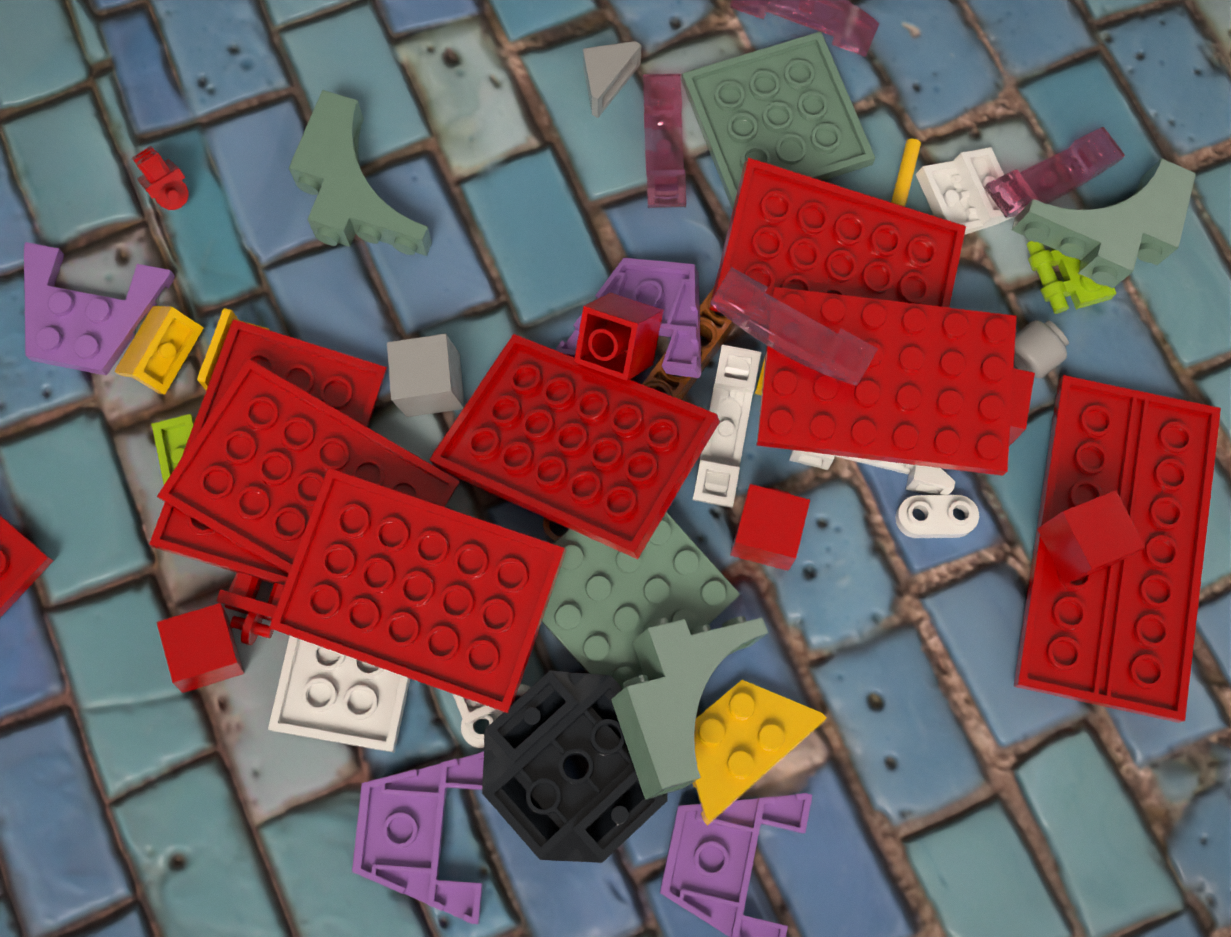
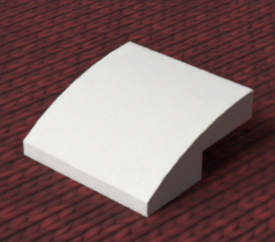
M991 147L962 152L954 161L922 166L916 173V177L933 215L966 226L965 235L1014 218L1021 212Z

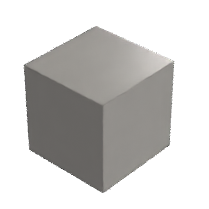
M447 334L387 342L391 400L406 417L464 408L460 353Z

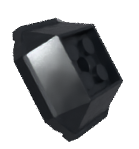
M550 670L511 705L509 713L503 712L485 729L482 794L539 860L603 863L668 801V793L645 800L611 700L623 688L611 675L568 673ZM582 756L587 760L589 769L583 778L571 779L564 773V764L568 758Z

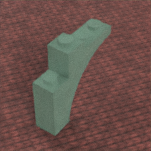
M322 90L289 165V170L297 187L308 194L317 195L307 219L315 237L327 245L336 246L339 243L350 247L355 234H357L359 238L366 242L377 244L381 241L393 245L396 250L407 255H414L416 252L427 256L432 244L428 226L401 215L387 205L371 188L361 171L358 148L359 135L364 118L358 100Z
M1161 158L1141 177L1140 184L1133 196L1121 203L1099 209L1075 210L1048 205L1032 199L1015 217L1012 231L1025 236L1030 241L1039 242L1056 249L1065 256L1081 260L1078 274L1092 279L1099 285L1114 288L1134 271L1137 257L1141 261L1158 265L1179 248L1196 173Z
M740 616L724 622L721 628L711 630L710 625H702L690 631L685 619L669 623L668 618H660L644 625L645 631L632 642L644 675L624 682V689L611 700L645 800L683 789L701 778L695 755L694 732L696 714L703 690L710 676L724 658L736 651L751 647L768 634L763 617L746 621L745 616Z

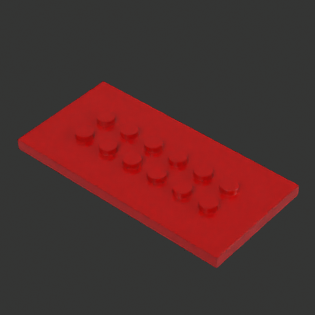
M1066 375L1059 379L1037 528L1064 510L1116 490L1145 548L1114 565L1064 584L1038 530H1036L1014 687L1176 723L1185 722L1221 408Z

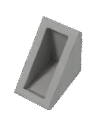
M632 41L583 49V68L593 116L600 117L641 65V44Z

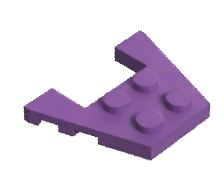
M25 242L26 357L34 362L107 376L134 338L135 334L133 331L143 317L148 315L151 308L157 305L155 300L165 287H170L175 275L168 269L137 264L126 300L54 287L64 258L62 251L59 248Z
M623 258L595 295L598 299L611 292L663 309L659 336L671 337L662 363V368L666 374L700 378L699 272L695 264ZM582 314L573 325L576 330L566 343L564 341L559 343L556 351L575 358Z
M484 751L464 758H456L437 765L362 783L352 872L422 901L438 910L461 918L468 923L479 924L483 883L439 880L438 875L447 789L482 790Z
M804 793L737 800L708 826L703 821L701 815L703 811L701 804L678 806L659 893L728 937H786L788 926L745 916L743 912L760 825L763 824L805 834L812 795Z

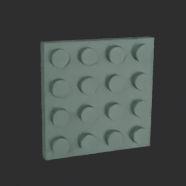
M821 31L682 73L681 82L732 209L744 162L748 158L821 181L871 166L875 161L874 153Z
M666 512L638 560L568 528L552 543L567 549L542 623L588 674L611 675L624 689V682L644 675L632 643L645 631L644 625L660 618H668L669 623L685 619L689 631L702 625H709L740 594Z

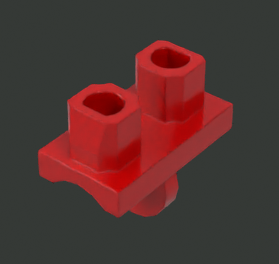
M152 146L147 147L132 157V160L143 174L137 178L138 182L152 199L155 198L161 207L168 210H176L187 202L188 189L182 181L185 176L169 158L164 161Z
M238 572L230 585L229 591L220 589L216 602L224 604L227 609L247 614L246 619L234 615L231 619L230 627L242 630L241 643L253 645L258 636L269 639L272 637L274 630L270 629L269 625L262 624L263 619L272 621L284 585L274 583L269 600L265 603L255 600L262 580L252 575Z

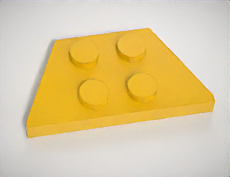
M744 680L738 682L699 715L695 720L694 740L697 767L701 778L692 784L697 789L703 810L701 815L705 824L708 826L823 724L827 717L817 710Z

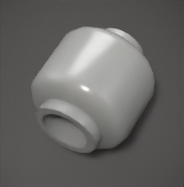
M1039 320L1030 322L1015 335L1014 368L1034 372L1035 378L1045 377L1067 358L1066 346L1069 344L1068 339L1049 320L1045 323Z

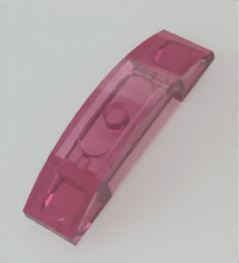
M732 0L730 8L763 20L768 12L834 36L832 45L864 57L867 56L880 24L869 14L847 0Z
M643 74L648 208L686 207L681 119V74Z
M1103 126L1075 140L1069 149L1020 173L1015 169L987 183L984 188L1005 218L1014 217L1032 199L1048 204L1108 170L1121 161L1125 154Z
M731 267L711 300V305L744 331L783 355L822 374L849 384L858 385L878 348L842 328L839 333L832 331L766 294L767 286Z

